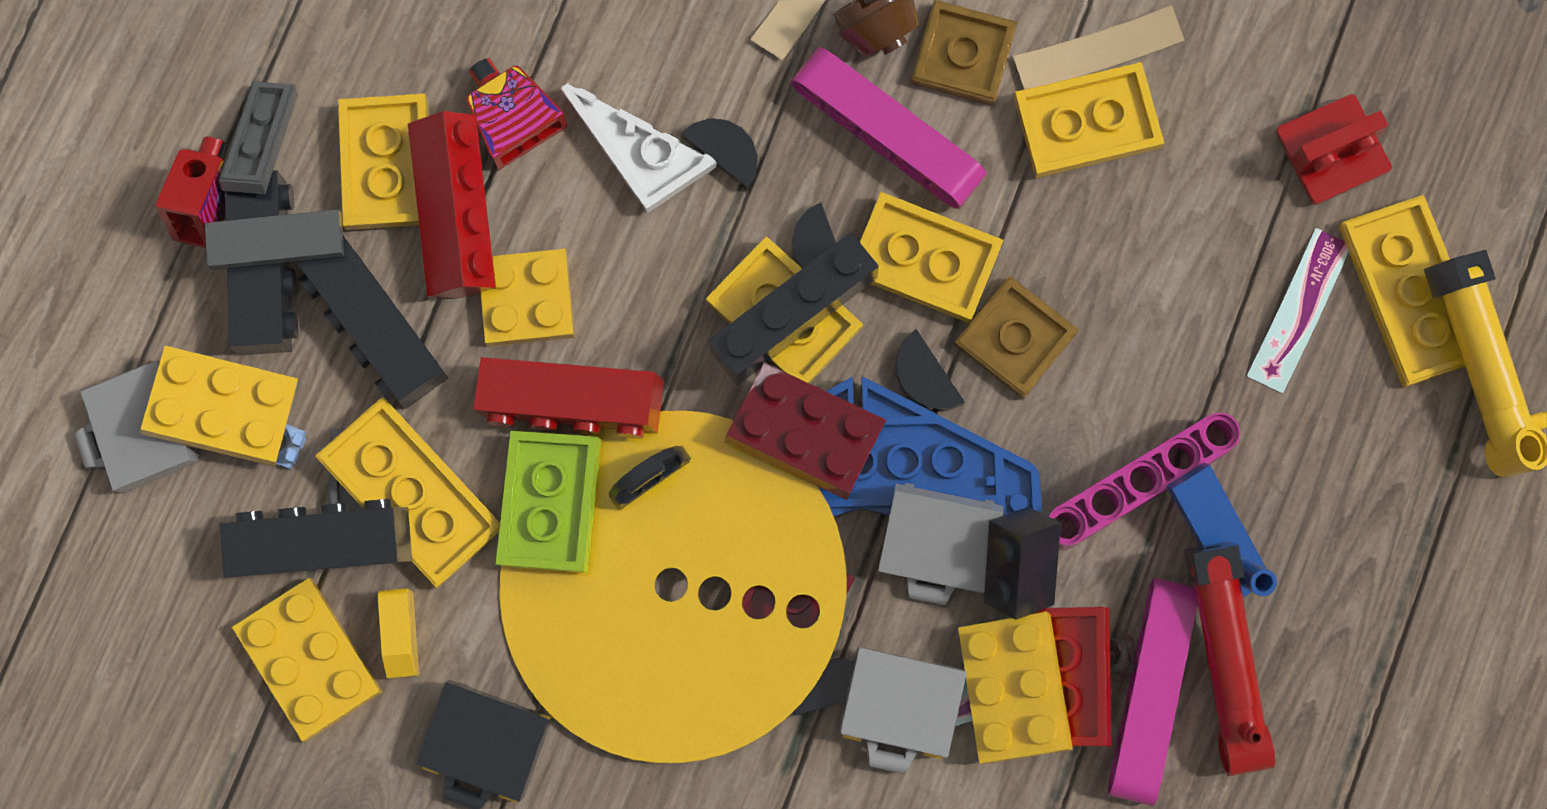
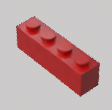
M441 111L408 123L427 297L463 298L496 288L476 115Z
M481 357L473 410L487 418L486 423L493 426L513 427L514 421L530 422V428L543 431H556L557 425L573 426L574 432L580 434L599 435L600 428L617 430L616 435L620 437L642 439L644 432L658 433L664 380L656 372Z

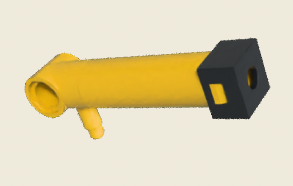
M1487 250L1455 257L1424 269L1433 299L1443 297L1489 438L1485 445L1484 453L1490 470L1495 475L1504 478L1542 469L1547 465V436L1542 431L1547 428V411L1531 415L1529 413L1487 282L1496 279Z

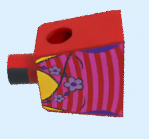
M485 58L470 68L468 73L478 86V89L468 94L466 100L472 114L476 115L478 128L498 171L568 127L562 110L518 65L512 66L500 74L491 59Z
M203 137L198 152L181 149L177 153L155 205L173 241L206 248L205 223L224 221L225 191L221 189L219 178L225 164L224 158L228 145L220 139Z

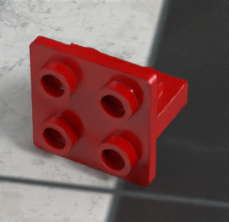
M1354 94L1345 96L1280 125L1276 130V134L1313 205L1321 204L1379 178L1392 170V165L1378 140L1389 125L1381 110L1366 116Z

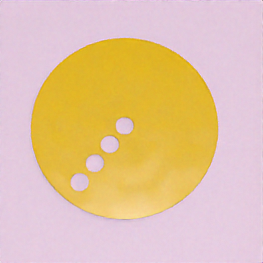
M686 410L660 411L658 433L644 432L642 439L620 437L616 435L617 430L600 428L599 435H587L602 439L588 573L501 567L499 590L501 619L508 647L524 682L538 702L554 719L576 736L609 753L633 760L653 763H686L725 755L747 746L778 726L805 700L827 667L837 644L846 604L847 572L839 529L831 509L818 486L725 443L726 434L734 421L732 419ZM674 446L684 447L691 458L688 464L623 509L617 510L608 493L620 478L638 464L665 449ZM668 568L681 570L688 582L684 596L672 602L661 599L655 590L657 576ZM711 577L723 578L731 588V599L720 610H709L699 600L698 592L701 584ZM765 586L774 594L775 608L764 619H753L743 609V596L751 587ZM805 594L812 596L819 605V618L815 624L808 628H797L787 618V605L797 595Z

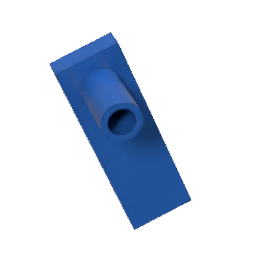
M1203 462L1168 484L1166 487L1199 547L1227 541L1239 545L1244 577L1240 578L1243 597L1251 592L1258 596H1268L1273 593L1277 586L1276 575L1267 569L1212 467Z

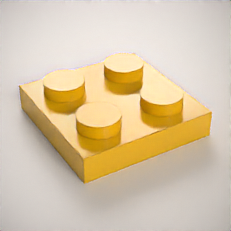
M565 248L492 256L496 288L481 292L484 336L487 347L575 338L568 258Z

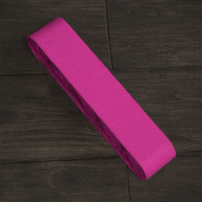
M818 47L790 81L794 89L806 100L933 195L955 209L961 208L987 175L985 169L974 158L841 59L822 47Z
M1226 413L1211 414L1056 507L1048 516L1053 519L1059 517L1069 518L1076 527V534L1073 538L1063 539L1060 537L1059 550H1068L1077 546L1166 492L1168 484L1203 462L1210 465L1222 458L1238 444L1240 439L1238 422ZM1217 426L1221 428L1226 435V444L1224 446L1213 445L1206 436L1207 427ZM1180 449L1184 451L1189 459L1188 468H1175L1168 459L1169 450ZM1141 471L1147 474L1151 480L1150 491L1139 492L1135 490L1130 482L1131 473ZM1104 494L1112 500L1114 510L1111 515H1100L1093 509L1092 498L1094 495Z
M1155 577L1151 581L1107 789L1108 796L1149 806H1154L1157 801L1198 606L1194 586Z

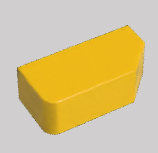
M408 588L378 591L381 652L386 677L390 680L419 677L414 593Z

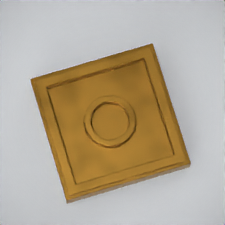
M934 0L911 84L994 106L1017 21Z
M1009 276L956 340L954 346L1024 400L1075 337L1079 329L1017 280Z

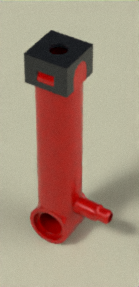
M1227 541L1184 549L1189 581L1194 583L1220 729L1217 735L1218 748L1224 771L1229 777L1275 768V751L1269 729L1264 721L1240 578L1244 577L1239 545Z

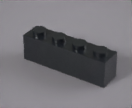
M278 170L272 172L266 194L225 191L226 221L288 215V210L294 209L292 185L287 184ZM289 262L227 268L229 347L238 355L292 352V339L298 338V319L296 313L291 312L290 296L297 293V279L295 270L289 269Z
M850 232L708 340L711 354L738 386L759 370L764 362L768 363L875 281L878 277L879 265L854 234Z
M343 235L344 256L296 261L305 273L298 279L313 299L321 295L330 308L323 314L338 334L347 330L355 341L349 349L362 367L365 369L372 365L381 378L374 383L386 400L391 404L397 399L407 409L446 381L448 376Z
M392 499L364 501L365 510L349 511V503L321 505L322 514L306 515V507L278 509L279 518L263 519V511L235 513L236 522L219 523L223 576L228 578L412 561L408 507H393Z

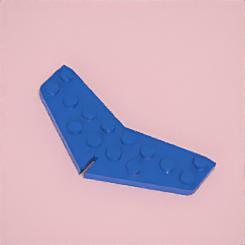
M853 376L829 389L827 392L854 404ZM863 376L861 377L862 408L886 419V422L848 500L819 487L834 517L858 509L889 516L896 484L905 485V483L914 484L915 488L985 502V499L992 500L994 504L1003 505V516L1026 507L1042 513L1040 474L1034 464Z

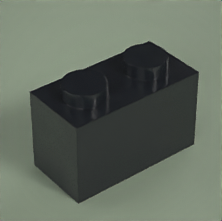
M1030 507L989 521L984 603L1017 620L1055 604L1061 522Z

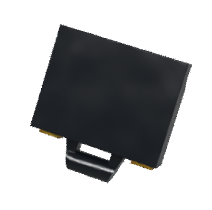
M452 680L446 681L416 764L429 772L445 775L444 799L450 803L467 809H482L493 793L499 794V797L511 802H520L525 797L552 717L545 715L541 711H534L476 690L464 683H457ZM457 779L482 788V793L479 794L455 785Z

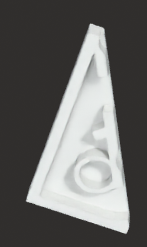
M568 83L561 87L564 97L647 214L717 167L713 157L706 153L702 155L681 144L679 139L668 133L656 131L651 124L622 109L618 111L598 100L594 94L582 88H575Z

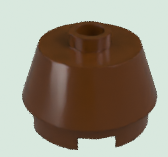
M855 0L833 13L837 21L836 24L840 29L836 33L864 57L879 50H882L884 55H887L907 43L904 35L919 25L914 0Z

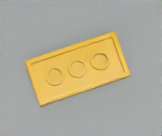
M1421 195L1342 222L1339 225L1340 232L1349 250L1350 257L1402 387L1406 388L1464 368L1465 364L1443 297L1433 299L1424 269L1450 260L1425 196Z
M381 397L315 456L364 510V501L392 499L393 507H408L412 562L436 589L499 534L500 522L384 397Z

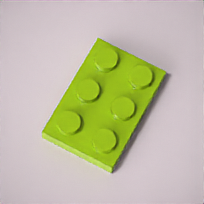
M510 431L496 565L501 567L588 573L602 439L594 436Z

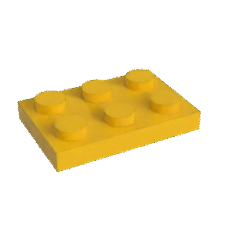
M1142 62L1016 91L1014 94V101L1035 178L1162 149L1165 144Z
M426 94L338 99L343 227L345 230L419 225L408 123L429 116Z
M880 192L860 243L879 265L878 277L871 285L970 324L1004 240Z
M766 236L706 298V303L731 324L802 268ZM842 305L770 360V362L778 369L807 383H811L863 329L864 324Z
M164 346L141 425V434L275 467L297 388L298 378Z
M307 578L232 627L302 742L309 741L383 692L311 578Z
M1042 612L1027 615L1017 620L1009 618L959 627L958 631L964 669L967 671L966 682L979 764L984 765L1073 750L1050 613Z

